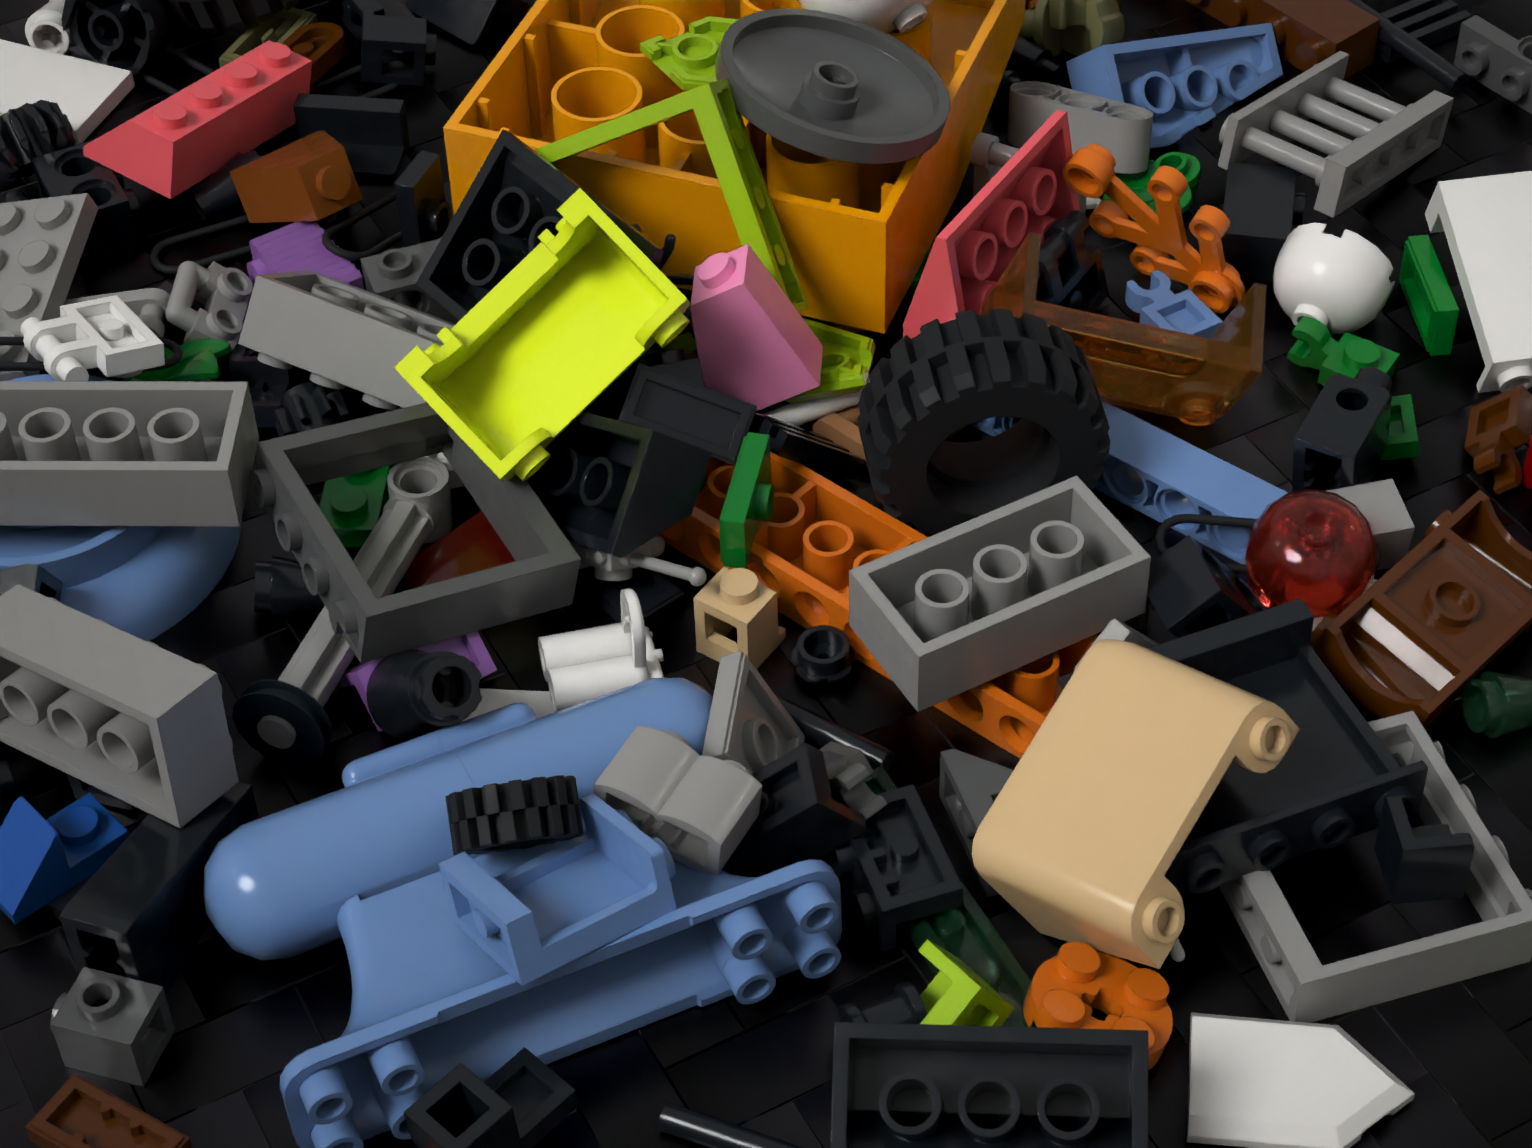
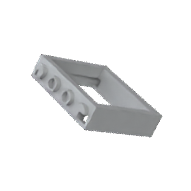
M1414 711L1367 723L1400 767L1422 760L1428 766L1419 816L1425 826L1448 824L1452 834L1469 833L1471 835L1475 849L1465 892L1483 922L1322 966L1270 870H1257L1221 883L1219 888L1290 1021L1312 1023L1531 961L1532 890L1523 888L1510 867L1509 857L1503 842L1496 835H1490L1477 814L1476 803L1471 791L1466 785L1457 782L1446 764L1440 742H1432Z

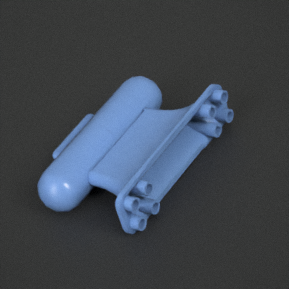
M650 678L538 719L533 709L527 704L513 703L355 759L347 764L342 772V782L345 788L243 824L217 843L204 867L203 897L207 916L215 929L234 951L263 961L289 959L343 939L346 947L352 982L351 1014L346 1029L339 1038L308 1049L295 1056L285 1066L280 1075V1091L290 1127L299 1148H364V1140L389 1130L398 1139H412L404 1111L460 1063L485 1082L524 1047L546 1065L696 1005L704 1007L732 995H735L737 1001L741 1004L757 1003L773 991L776 985L775 978L800 969L805 977L813 979L825 976L837 967L841 960V952L836 945L840 940L842 932L840 883L829 864L815 859L796 862L760 877L733 875L723 870L718 875H712L691 869L673 859L676 874L670 881L677 909L524 986H521L454 923L439 868V863L455 856L453 854L445 798L447 795L453 792H461L468 788H481L483 785L493 783L502 784L512 780H529L534 777L545 776L548 778L558 775H564V777L571 775L576 778L578 798L580 800L594 793L595 782L637 725L675 732L683 737L693 750L702 755L713 696L704 687L685 678ZM580 806L581 819H582V825H583V832H585L586 827H585V822H584V818H583V814H582V810H581V806ZM573 839L556 841V843L547 845H536L524 849L517 848L504 852L495 851L486 854H471L469 856L495 878Z

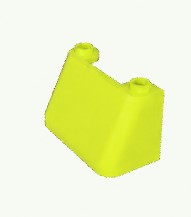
M581 188L557 209L563 216L555 226L559 233L554 236L546 228L538 236L541 242L456 325L451 329L445 326L436 335L444 345L440 347L437 343H434L425 351L416 345L394 367L476 455L503 481H507L517 475L524 482L534 475L550 458L551 455L545 448L655 342L662 348L665 347L690 322L683 315L689 307V300Z

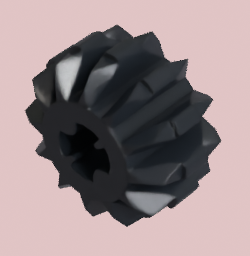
M39 100L33 104L25 103L19 108L9 109L7 113L0 116V179L14 181L21 177L28 178L35 174L31 159L75 146L76 141L71 132L73 128L67 115L62 113L58 103Z

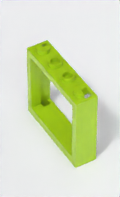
M729 79L706 83L534 149L535 152L559 169L556 162L694 110L741 245H750L799 313L809 309L741 114L736 109ZM690 332L681 334L662 349H648L641 355L639 363L647 366V355L677 349H684V353L696 350V340Z

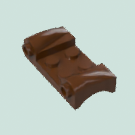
M1479 489L1455 512L1447 509L1441 513L1427 529L1423 540L1339 615L1334 611L1329 613L1313 630L1310 643L1314 646L1313 650L1344 692L1376 717L1382 719L1414 711L1422 726L1426 729L1451 706L1458 693L1522 632L1527 634L1532 629V552L1523 547L1507 532L1498 519L1490 498Z

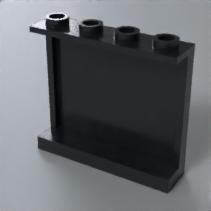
M1301 598L1147 648L1275 703L1300 728L1283 759L1274 769L1267 773L1245 771L1233 761L1231 762L1165 874V877L1176 887L1181 897L1192 893L1202 894L1209 892L1223 882L1257 870H1272L1283 864L1286 860L1320 848H1335L1346 842L1349 838L1379 828L1385 797L1400 795L1408 819L1420 812L1428 766L1423 760L1404 767L1399 766L1310 646L1314 615ZM1073 673L1056 678L1055 702Z

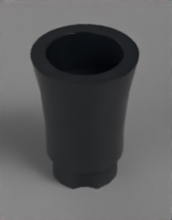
M411 649L389 655L377 664L369 678L366 693L368 708L373 720L385 733L394 738L409 741L440 730L445 726L455 725L474 712L482 700L479 690L482 675L472 661L464 656L448 651L428 653L422 650ZM432 684L435 687L436 696L433 694Z

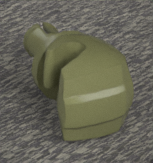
M1038 0L1035 9H1025V19L1018 36L1034 41L1036 44L1049 49L1053 57L1058 56L1062 49L1075 56H1080L1102 45L1120 43L1124 38L1125 32L1124 15L1120 12L1117 0Z

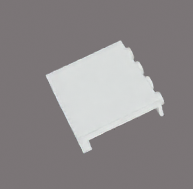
M1532 171L1439 181L1425 211V217L1430 233L1445 232L1485 364V368L1476 384L1478 393L1498 390L1503 393L1521 384L1526 389L1532 387Z

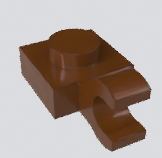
M1522 384L1470 408L1464 449L1474 458V470L1478 475L1492 470L1495 478L1493 491L1497 495L1519 486L1522 481V470L1515 450L1530 441L1532 432V395Z

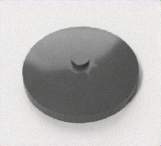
M789 8L764 10L744 16L733 23L725 32L716 58L717 81L729 79L736 109L742 116L759 129L782 142L835 160L862 164H886L920 156L930 150L939 140L950 110V98L945 83L936 70L921 55L903 42L877 28L836 14Z

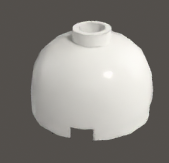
M1315 222L1299 225L1288 235L1279 252L1274 268V293L1280 306L1292 319L1295 326L1302 317H1311L1323 323L1331 336L1343 335L1345 332H1356L1375 319L1394 288L1395 281L1390 283L1389 280L1393 271L1390 260L1377 246L1355 232L1345 229L1341 238L1332 234L1323 233L1327 224Z

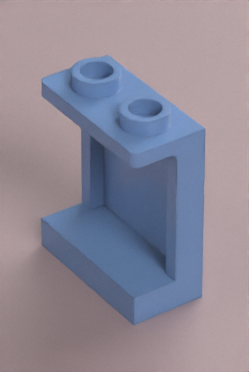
M594 793L579 800L586 827L583 836L556 847L495 878L465 851L439 863L455 925L521 986L677 909L670 881L675 876L676 869L666 845L658 837L650 838L633 824L625 811L613 809Z

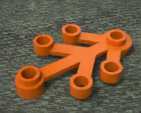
M1089 144L1086 148L1076 150L1063 168V177L1067 184L1074 191L1085 197L1098 198L1105 193L1113 200L1100 201L1089 216V224L1095 232L1106 238L1113 239L1117 237L1136 243L1137 246L1130 254V262L1139 272L1151 276L1152 271L1159 270L1165 273L1169 279L1188 285V289L1213 313H1224L1229 307H1234L1240 303L1245 295V287L1238 271L1232 265L1225 262L1221 239L1230 228V220L1223 211L1211 205H1203L1189 223L1191 233L1198 239L1199 253L1187 242L1179 200L1188 188V181L1180 171L1171 166H1160L1147 183V190L1155 201L1156 213L1115 175L1114 167L1116 166V161L1106 148L1097 144ZM1128 215H1129L1134 221L1128 220ZM1169 254H1171L1176 260L1169 259Z

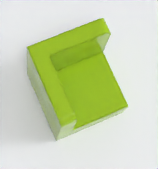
M926 939L918 951L940 970L920 995L927 1011L926 1017L920 1024L1002 1026L1015 1008L958 957L929 939Z

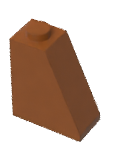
M324 130L314 132L229 171L249 223L319 221L363 200L343 145Z

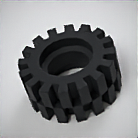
M558 775L548 778L545 776L534 777L529 780H512L502 784L493 783L483 785L481 788H468L461 792H453L445 797L454 855L464 851L468 855H478L495 851L504 852L517 848L524 849L536 845L556 843V841H566L584 835L576 778L571 775L565 777L564 775Z

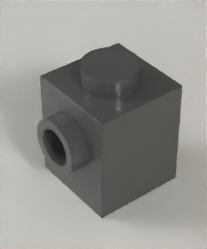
M83 967L70 991L64 992L59 996L53 1007L50 1020V1028L54 1034L65 1067L144 1087L175 1031L163 986L88 967Z

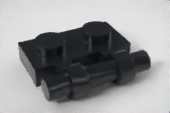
M1078 210L1071 211L1065 218H1058L1050 225L1044 234V242L1040 247H1032L1025 253L1018 263V271L1012 277V285L1019 293L1029 294L1032 290L1034 293L1033 297L1022 308L1023 312L1046 320L1048 327L1051 324L1060 327L1072 337L1109 295L1099 246L1085 244L1083 232L1088 228L1089 220L1083 212Z

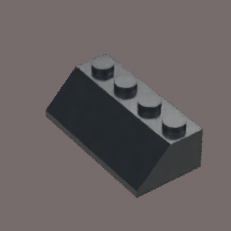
M582 412L545 448L551 455L550 458L534 475L527 479V482L568 541L622 558L692 514L697 496L705 483L706 469L712 452L651 429ZM477 505L475 510L482 512V510Z

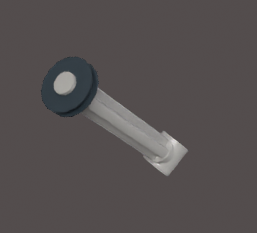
M419 457L397 463L389 470L387 476L389 499L383 507L382 516L353 560L376 598L393 594L423 544L435 542L445 537L452 530L454 514L449 473L447 467L436 459ZM326 606L318 615L279 679H262L250 683L233 706L232 719L238 733L255 750L283 764L302 766L315 762L323 754L324 747L331 741L333 729L329 716L323 707L355 656L343 634L335 635Z

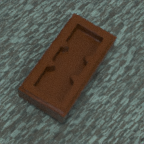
M76 1073L70 1077L25 1126L30 1142L41 1148H193L190 1137Z

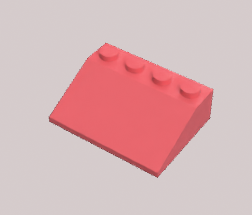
M1056 110L935 238L903 322V337L907 335L912 339L921 334L920 328L922 325L938 319L940 324L956 319L955 313L974 310L976 315H988L990 308L1008 309L1013 312L1014 317L1020 318L1022 316V308L1033 297L1034 293L1033 290L1029 294L1019 293L1012 285V277L1018 271L1020 259L1032 247L1041 246L1044 242L1046 230L1055 220L1065 218L1073 210L1080 211L1078 193L1067 184L1063 177V168L1073 156L1067 111Z

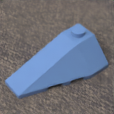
M1272 23L1107 44L1066 62L1073 90L1140 106L1153 112L1150 150L1164 148L1173 144L1189 131L1216 117V114L1283 75Z

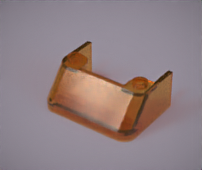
M1029 232L982 306L981 315H988L990 308L1008 309L1017 318H1020L1023 312L1046 320L1048 327L1051 324L1055 325L1072 336L1074 344L1082 348L1089 361L1102 402L1177 417L1183 423L1192 426L1210 425L1216 419L1227 414L1262 373L1266 285L1259 283L1252 285L1210 338L1036 301L1041 235Z

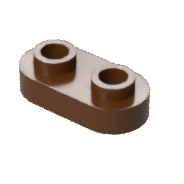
M329 22L305 25L281 43L288 46L291 51L312 60L310 86L337 65L347 53L343 29L339 25Z

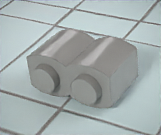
M637 725L594 784L595 795L613 809L625 811L633 824L650 838L658 837L661 839L674 860L691 869L712 875L720 873L758 817L762 793V784L740 763L733 760H721L711 756L699 755L677 733Z

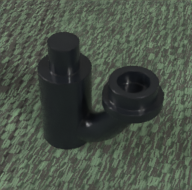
M1018 36L994 97L993 105L999 109L1008 108L1010 86L1013 83L1024 81L1041 82L1045 80L1053 85H1057L1064 76V65L1052 60V52L1049 49Z

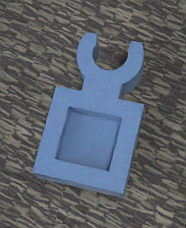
M1159 270L1151 272L1150 290L1139 287L1133 280L1126 282L1125 302L1127 306L1134 312L1140 313L1139 326L1172 359L1221 340L1223 321L1190 289L1174 294L1170 290L1171 281L1165 273Z

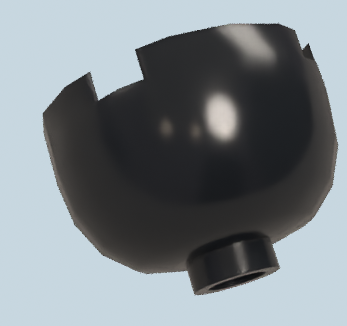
M65 0L61 19L63 31L70 29L74 46L69 47L73 57L132 71L133 77L149 70L158 62L166 50L171 30L169 13L163 0Z

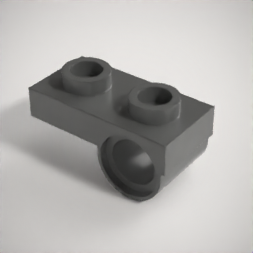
M1477 15L1463 21L1460 27L1454 66L1532 114V35L1517 40Z

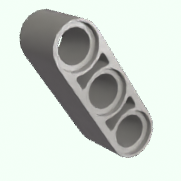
M1024 81L1013 83L1010 86L1006 141L1009 144L1021 148L1056 110L1067 111L1073 154L1079 148H1086L1089 144H1097L1106 148L1114 156L1116 161L1115 173L1134 174L1148 169L1153 112L1149 109L1044 82Z

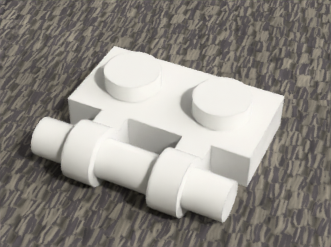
M117 295L60 306L59 318L41 321L39 318L30 317L22 323L20 328L21 334L24 337L25 348L36 360L43 362L45 370L55 381H88L89 374L86 369L96 367L106 377L129 378L141 374L144 369L165 365L164 343Z

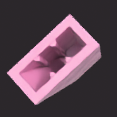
M749 244L728 253L714 254L695 267L690 310L698 358L700 359L704 386L706 388L757 406L756 411H759L820 386L823 345Z

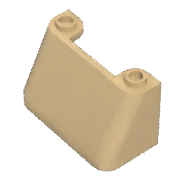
M1102 639L1094 643L1082 658L979 825L972 845L974 867L980 876L1039 933L1067 942H1083L1097 951L1160 969L1178 939L1185 919L1182 897L1176 887L1165 877L1166 872L1231 762L1233 761L1245 771L1267 773L1274 769L1283 759L1300 728L1281 707L1271 701L1138 644L1115 639Z

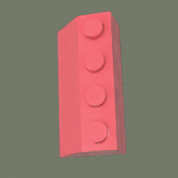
M268 40L84 145L83 155L172 199L215 173L237 152L244 155L295 124L293 105L298 93H310L312 60L291 51L284 44Z

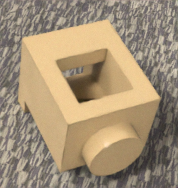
M723 566L693 598L696 651L719 663L721 656L742 651L754 667L758 669L786 638V629L778 625L777 592L767 588L762 582L758 581L756 574L751 570L745 568L728 569ZM734 627L737 628V642L726 637Z

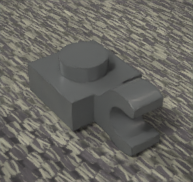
M833 741L819 749L824 755L833 800L864 815L865 821L887 805L884 797L874 794L864 782L874 771L862 750Z

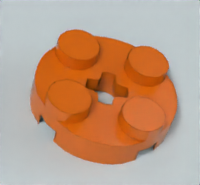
M1079 941L1063 944L1057 956L1044 961L1039 966L1027 991L1023 1006L1024 1018L1028 1027H1031L1034 1021L1038 1028L1147 1030L1148 1070L1152 1069L1160 1059L1173 1027L1172 1011L1166 1001L1169 994V986L1159 973L1148 968H1137L1119 957L1096 951L1090 945ZM1092 1008L1107 1014L1108 1016L1105 1021L1091 1016Z

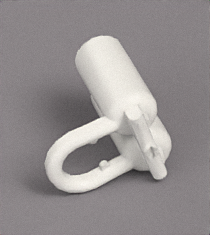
M622 589L620 592V623L538 638L542 670L545 680L548 682L554 713L650 678H664L660 662L664 661L662 649H655L652 631L650 632L649 628L644 625L640 601L633 589Z

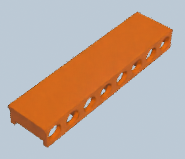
M770 451V484L774 485L772 514L769 522L759 521L746 569L754 572L758 581L762 582L767 588L777 592L778 612L806 629L819 625H828L840 629L848 637L849 644L854 648L858 661L893 681L849 626V570L928 537L806 466L777 456ZM710 457L706 469L705 483L697 496L692 514L659 535L664 539L665 543L717 574L724 566V562L721 561L719 519L735 466ZM1092 635L933 706L1021 759L1055 704L1056 678L1073 673L1075 666L1099 635Z

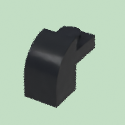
M524 1047L485 1082L460 1063L406 1109L404 1116L410 1136L419 1148H532L573 1112L579 1104L576 1090Z

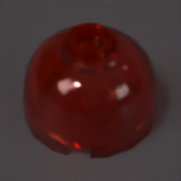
M1309 489L1285 494L1267 505L1250 530L1245 555L1249 587L1267 608L1301 598L1314 615V618L1323 617L1324 619L1332 611L1339 615L1372 586L1378 558V546L1372 524L1357 505L1336 493Z

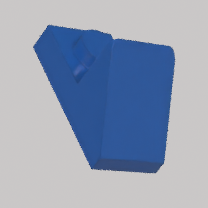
M90 792L47 820L24 797L20 796L13 803L0 827V909L16 925L96 873L129 837L128 830Z

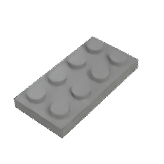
M88 193L0 203V337H23L20 331L21 325L30 317L39 318L41 321L60 317V306L65 303L98 211V206ZM0 346V362H41L36 360L25 346ZM0 371V381L39 375L40 371Z

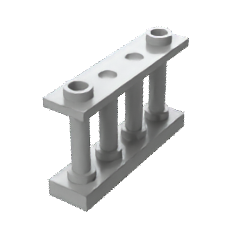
M1339 51L1239 111L1230 114L1224 121L1219 134V142L1222 144L1218 167L1228 170L1229 162L1240 163L1254 153H1257L1315 179V185L1319 187L1314 210L1334 218L1441 147L1454 98L1434 90L1414 104L1411 103L1407 107L1344 81L1350 54ZM1338 102L1342 103L1346 106H1349L1353 109H1356L1360 112L1377 118L1382 122L1377 123L1373 120H1370L1366 117H1363L1359 114H1356L1335 104ZM1308 120H1316L1320 123L1337 129L1343 133L1355 137V139L1352 141L1348 138H1345L1341 135L1324 129L1318 125L1308 122ZM1286 136L1328 156L1323 158L1280 138Z

